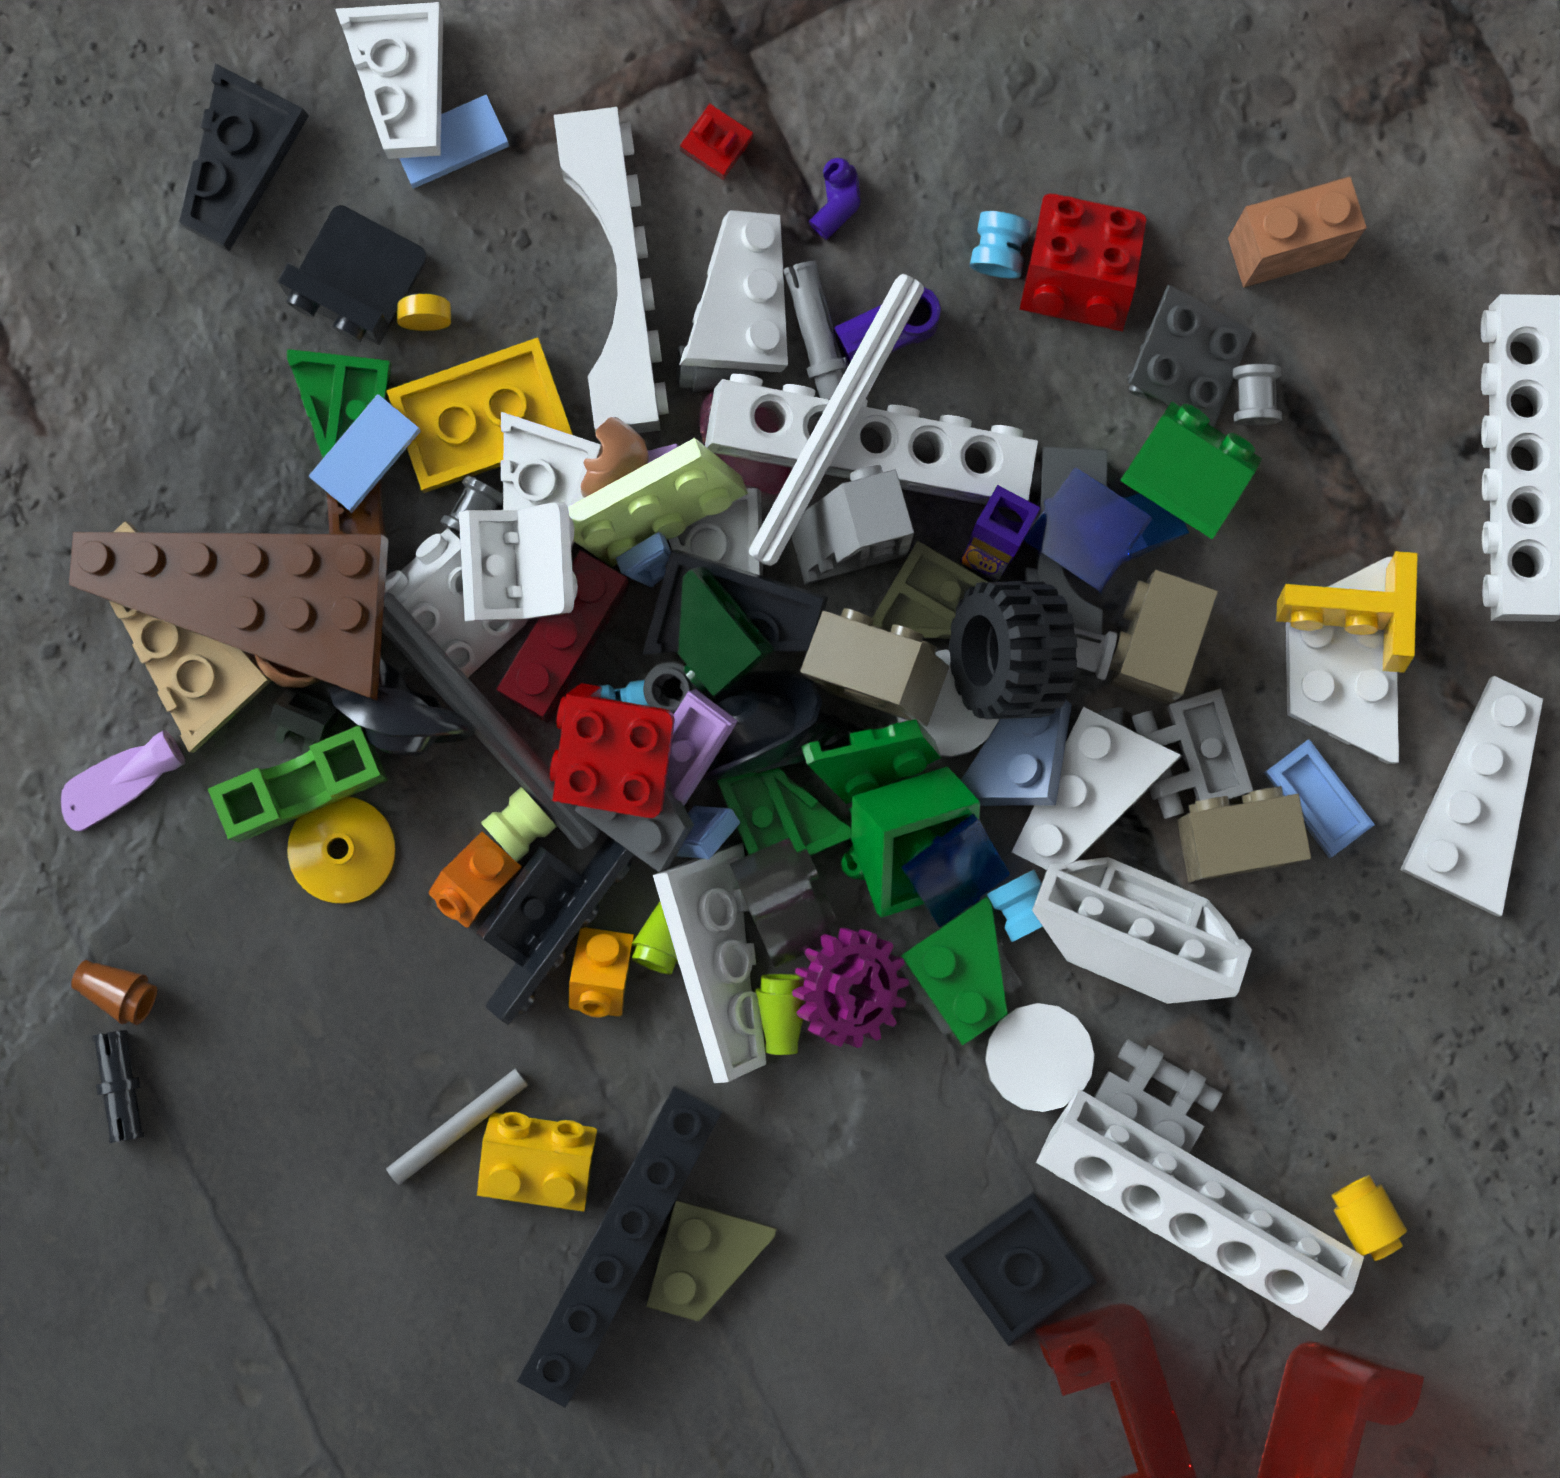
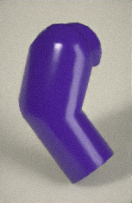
M834 158L825 164L823 177L825 179L827 203L809 220L811 227L825 240H828L857 211L861 203L857 170L843 158Z

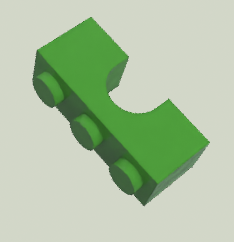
M358 725L309 746L310 750L305 754L280 765L266 769L256 768L208 788L227 838L240 843L387 781V776L375 747L367 741L363 727Z

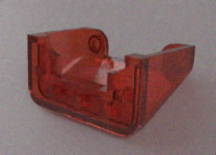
M1308 1341L1299 1344L1291 1352L1286 1363L1257 1478H1352L1366 1421L1393 1426L1405 1422L1413 1415L1418 1405L1424 1376L1399 1363L1318 1341Z

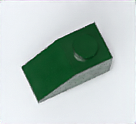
M706 566L691 569L683 576L678 654L687 664L684 667V672L689 680L701 691L706 692L709 690L715 696L727 691L772 652L774 648Z

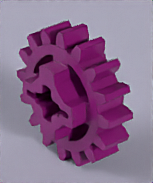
M845 927L840 928L838 939L827 934L820 936L823 949L817 952L807 948L805 954L811 961V964L808 968L801 967L795 970V974L804 979V986L792 990V996L804 1000L806 1003L796 1012L798 1017L811 1022L808 1028L809 1032L821 1038L825 1037V1041L839 1047L845 1042L853 1047L860 1048L863 1043V1035L875 1041L880 1040L881 1033L878 1026L884 1023L894 1027L897 1022L891 1014L893 1007L901 1008L906 1005V1001L897 996V991L908 986L909 979L896 974V971L905 964L904 959L890 954L894 946L891 942L877 938V934L860 929L857 933Z

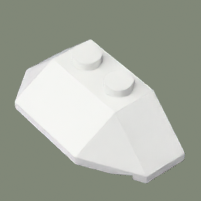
M1109 857L1079 860L1065 865L1063 863L1050 864L1032 909L1066 961L1167 1004L1235 997L1239 992L1252 951L1243 939H1238L1231 925L1208 899Z

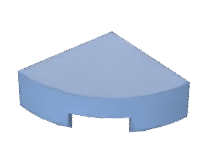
M657 532L618 556L616 560L621 574L649 587H653L664 578L666 572L665 565L669 561L671 551L665 536Z

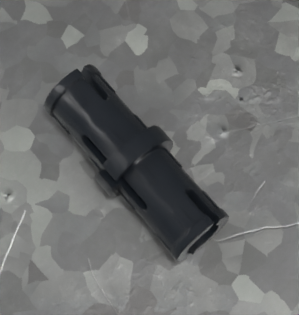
M127 1030L92 1036L95 1042L101 1084L96 1085L97 1095H103L110 1136L109 1143L145 1137L144 1132H142L136 1089L141 1088L139 1077H133Z

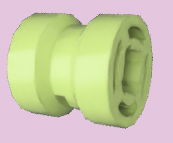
M522 787L509 797V805L502 812H492L481 822L516 862L529 852L531 842L537 837H546L557 827Z

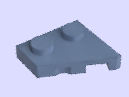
M1067 700L1061 708H1056L1055 713L1050 716L1000 719L961 779L962 783L980 801V806L1056 805L1072 707Z

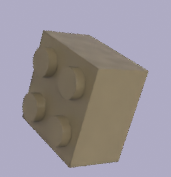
M1155 570L1146 582L1138 580L1136 587L1131 589L1122 618L1131 622L1127 633L1121 631L1116 639L1109 670L1114 672L1109 685L1168 705L1184 694L1218 591Z
M844 608L841 616L822 611L800 672L831 695L905 720L917 719L921 725L927 727L950 667L936 655L937 647L923 641L924 636L919 632L893 624L891 631L888 632L881 627L873 625V618L851 609Z
M1282 786L1249 792L1248 795L1242 796V804L1230 806L1228 796L1196 801V804L1189 805L1190 813L1177 819L1188 882L1293 865L1311 859L1299 793L1284 796Z

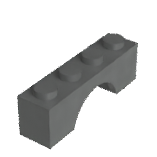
M1043 447L1039 455V462H1034L1030 494H1037V506L1040 507V510L1026 534V546L1036 547L1035 568L1026 567L1025 581H1044L1046 584L1053 585L1057 588L1058 595L1063 596L1068 603V613H1072L1075 623L1074 628L1102 635L1103 610L1080 598L1070 587L1062 569L1061 550L1065 535L1073 523L1084 516L1102 509L1106 503L1108 449Z

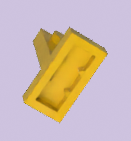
M1399 551L1394 553L1386 568L1385 592L1285 584L1277 600L1276 621L1290 622L1291 627L1305 631L1318 630L1323 628V625L1345 627L1346 632L1356 635H1369L1376 633L1378 630H1384L1382 671L1404 673L1415 654L1417 553Z

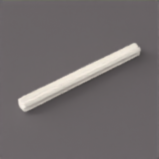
M901 274L893 283L749 548V554L761 563L772 566L781 556L924 292V286L916 279Z

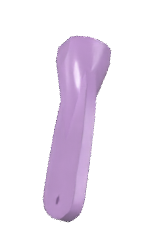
M163 730L153 736L145 746L131 748L113 755L69 780L61 794L62 814L67 825L75 831H84L135 800L151 787L162 773L173 771L184 765L185 758L175 739L166 730Z

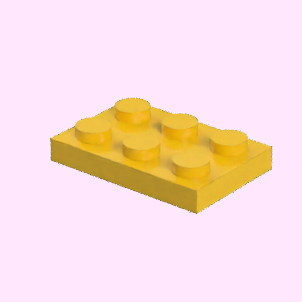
M538 337L387 390L391 405L421 430L407 447L423 493L461 481L466 475L472 477L501 466V460H504V432L501 431V412L573 435Z

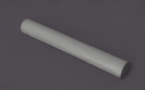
M515 1068L386 1168L387 1172L398 1185L402 1184L528 1086L527 1081Z

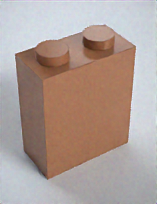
M1350 176L1246 206L1230 233L1228 240L1243 288L1344 259L1367 227Z

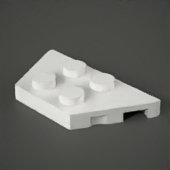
M1386 557L1328 587L1385 592L1386 568L1392 557ZM1286 622L1287 715L1308 726H1315L1347 745L1352 744L1378 757L1379 761L1386 764L1399 763L1397 672L1382 671L1384 630H1378L1376 633L1369 635H1356L1346 632L1345 627L1323 625L1321 629L1305 631L1291 627L1290 622Z

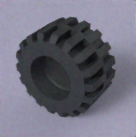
M1044 581L976 583L975 587H970L965 592L964 599L959 600L956 607V616L952 619L950 628L951 674L954 676L956 691L958 695H962L964 706L967 710H972L974 716L986 718V720L1041 718L1054 714L1055 709L1061 708L1065 703L1066 693H1070L1074 683L1073 674L1077 668L1076 648H1078L1077 636H1075L1074 632L1075 623L1072 613H1068V603L1063 596L1058 595V590L1053 585L1046 584Z

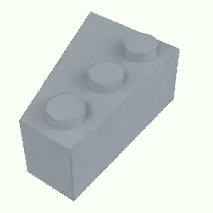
M874 465L856 470L849 474L851 481L842 483L804 511L791 535L804 584L908 556L914 531L896 469L883 472L881 465Z

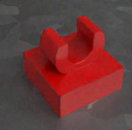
M709 103L680 144V152L724 180L752 141L753 132Z

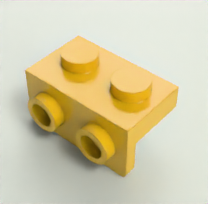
M517 1112L492 1113L489 1116L482 1141L477 1196L584 1212L597 1129L583 1126L571 1120L556 1122L529 1118Z

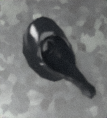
M381 656L377 701L336 685L328 688L334 706L354 723L362 726L367 741L383 752L405 756L425 754L434 742L464 741L475 733L472 725L454 711L443 708L433 696L412 691L401 674L383 661Z
M788 670L751 671L739 679L727 691L717 694L712 702L738 722L702 777V780L717 781L749 773H762L805 761L801 746L815 741L819 742L821 749L827 750L850 746V733L864 731V729L858 728L852 723H844L835 715H826L821 712L820 708L823 701L812 681Z

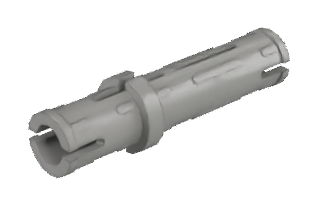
M813 260L793 265L794 269L787 267L783 269V273L786 276L801 334L808 353L810 367L806 370L809 380H815L820 398L830 400L845 374L849 362L847 357L843 358L841 356L821 286L817 263Z

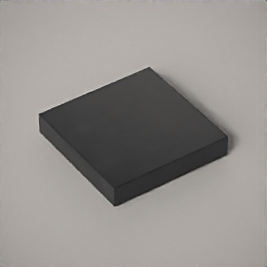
M1033 1192L944 1255L1008 1346L1097 1283Z

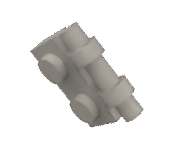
M1221 688L1169 704L1167 708L1173 726L1158 730L1152 710L1132 716L1138 734L1162 746L1178 742L1188 771L1173 776L1171 768H1169L1149 787L1152 800L1158 799L1164 819L1185 813L1179 796L1181 791L1193 788L1197 801L1228 796V799H1232L1253 791Z
M1127 1039L1117 1057L1135 1067L1129 1079L1125 1081L1108 1071L1094 1098L1190 1153L1204 1126L1186 1116L1189 1108L1195 1102L1212 1112L1219 1103L1223 1093L1206 1084V1077L1198 1072L1190 1070L1187 1073L1164 1060V1053L1149 1045L1145 1049ZM1151 1077L1177 1092L1170 1105L1143 1091Z

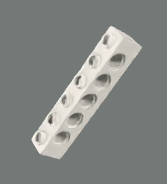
M1500 294L1489 305V310L1483 311L1481 318L1482 342L1489 343V363H1484L1482 367L1481 390L1483 395H1489L1490 416H1484L1481 429L1482 445L1484 448H1490V468H1485L1482 476V496L1484 501H1490V521H1486L1483 526L1482 547L1485 554H1491V575H1485L1483 580V604L1485 607H1491V621L1555 622L1560 619V295ZM1512 342H1521L1530 348L1533 356L1532 364H1521L1512 357L1510 351ZM1513 394L1524 395L1531 401L1533 406L1532 417H1521L1514 412L1511 406V396ZM1513 447H1523L1531 453L1534 462L1532 470L1525 471L1515 466L1511 458ZM1514 499L1524 500L1531 505L1534 512V519L1531 524L1521 523L1513 516L1511 507ZM1515 552H1523L1533 560L1534 573L1532 577L1527 578L1516 573L1512 566V557Z
M731 374L730 380L722 379L714 388L705 447L713 453L793 468L810 438L807 429L809 419L821 418L830 400L814 397V389L801 385L786 384L783 385V391L762 387V379L745 374ZM865 399L825 473L850 479L849 474L856 470L881 465L883 472L896 469L901 489L986 505L996 486L999 485L1028 501L1038 440L1022 438L1023 430L1011 426L994 425L991 427V431L971 428L972 421L960 416L941 415L939 421L920 418V411L909 406L889 405L887 411L867 407L868 400ZM757 408H769L776 413L779 419V429L777 432L767 433L757 426L754 418ZM862 428H872L880 433L883 438V450L881 453H871L863 447L860 440ZM915 438H924L933 445L935 450L933 463H923L916 458L913 452ZM967 448L978 449L985 456L987 466L983 474L975 473L967 466L965 462Z
M1078 1089L1052 1127L1036 1163L1320 1331L1323 1330L1353 1293L1364 1256L1081 1089Z

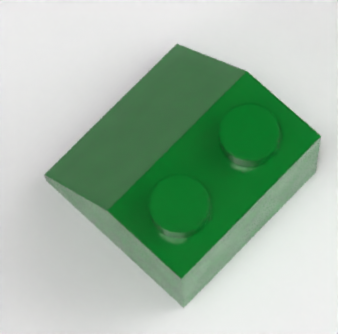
M1172 401L1120 481L1210 539H1213L1253 477L1262 458L1254 454V446L1243 437L1235 433H1228L1226 436L1210 426L1209 418L1196 407L1189 404L1179 406Z
M948 766L852 796L851 840L875 911L881 918L976 887L980 801Z

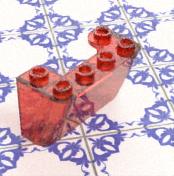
M1124 1303L1112 1304L1035 1329L1042 1354L1047 1364L1055 1372L1062 1396L1109 1382L1137 1469L1135 1472L1117 1478H1197L1147 1322L1140 1311L1134 1306ZM1092 1370L1091 1373L1085 1376H1076Z

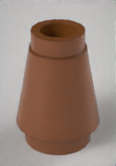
M84 960L80 963L71 981L72 989L80 992L82 996L120 1024L131 1022L139 1025L150 1013L157 995V987L148 982L146 975L100 963H93L89 960Z

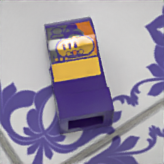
M997 485L974 526L971 539L960 563L995 582H999L1007 565L1011 564L1040 507ZM998 507L1014 510L1020 515L1023 522L1008 520L999 512Z

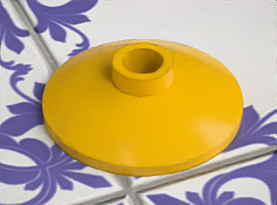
M353 797L344 798L299 817L291 830L287 848L291 871L302 888L320 900L337 904L357 902L377 891L386 881L392 870L396 851L394 835L385 817L369 803ZM336 839H344L348 844V853L341 859H334L329 851L331 843Z

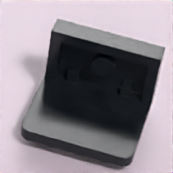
M339 205L330 212L300 268L298 269L287 263L277 282L286 296H288L285 302L297 311L312 318L318 312L335 321L332 327L344 336L359 343L365 337L380 345L397 315L398 302L410 292L426 263L427 255L425 250L418 244L346 206Z

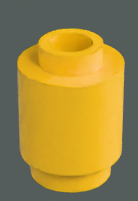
M1370 1175L1348 1184L1331 1195L1337 1205L1333 1211L1357 1253L1362 1256L1370 1253L1373 1260L1377 1261L1403 1247L1399 1237L1404 1235L1407 1229L1382 1184L1376 1186Z

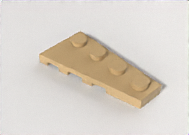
M125 521L114 532L139 531L132 523ZM109 601L134 642L132 646L141 663L146 665L159 690L157 693L167 712H170L181 732L180 737L188 752L194 753L272 681L262 673L256 661L245 651Z

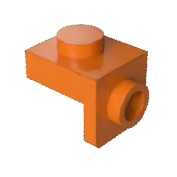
M482 831L440 872L429 890V895L435 900L437 907L444 915L459 921L464 927L469 928L476 921L481 911L516 877L522 866Z

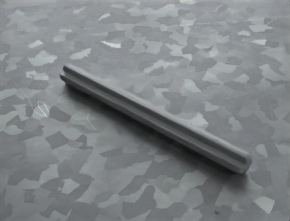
M389 592L386 593L384 596L382 625L384 634L454 712L472 725L475 730L474 734L576 848L583 849L589 846L599 836L601 830L574 811L577 805L552 801L555 782L550 781V769L396 597Z

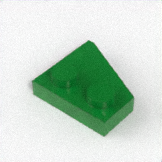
M287 349L286 357L298 385L300 397L314 430V436L321 456L324 458L377 394L387 401L392 364L389 360Z
M917 719L891 724L882 729H868L850 733L851 745L822 752L818 741L801 746L807 765L846 805L852 802V796L883 787L902 777L917 775L928 764L942 758L935 740Z
M779 768L762 773H749L717 780L728 808L733 810L740 821L737 829L759 879L851 839L852 829L847 824L840 821L806 790L787 777Z
M985 897L901 955V958L904 959L905 964L961 1045L966 1044L1008 1015L992 903L988 897Z

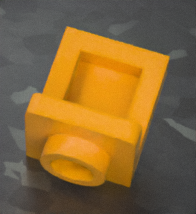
M587 927L580 929L569 981L570 1009L581 1011L583 1014L591 1017L622 1016L634 934Z

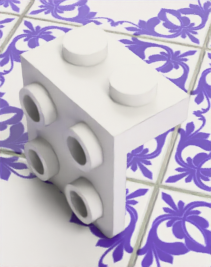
M553 502L520 510H468L459 512L465 621L526 620L570 613L573 610L578 588L576 576L572 571L571 557L574 524L569 516V509L565 502Z
M448 528L441 534H435L427 538L417 549L416 557L401 571L396 570L386 576L385 594L389 592L396 597L467 678L528 621V619L465 621L461 542Z

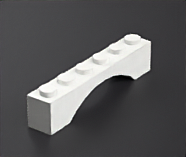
M617 107L554 115L563 179L583 198L600 221L613 249L617 266L618 296L613 326L601 356L588 375L595 432L610 417L619 418L638 433L661 430L659 415L669 414L665 382L654 383L652 363L662 362L658 330L647 331L645 311L655 310L651 278H640L638 259L648 258L644 226L634 227L631 207L641 206L638 176L637 174L627 175L624 156L635 154L631 124H620Z

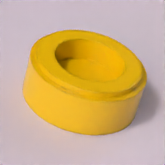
M433 294L406 296L397 304V322L401 327L415 331L444 329L451 324V303L446 298Z

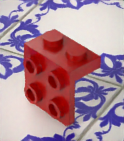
M1046 194L1043 197L1031 260L1019 310L1123 332L1136 287L1146 226L1145 215L1141 212L1122 207H1114L1070 196Z
M580 683L568 692L566 697L563 696L558 707L557 728L562 730L559 749L555 750L550 766V781L555 782L552 801L645 818H655L663 809L675 723L673 713L667 709L601 698V686Z

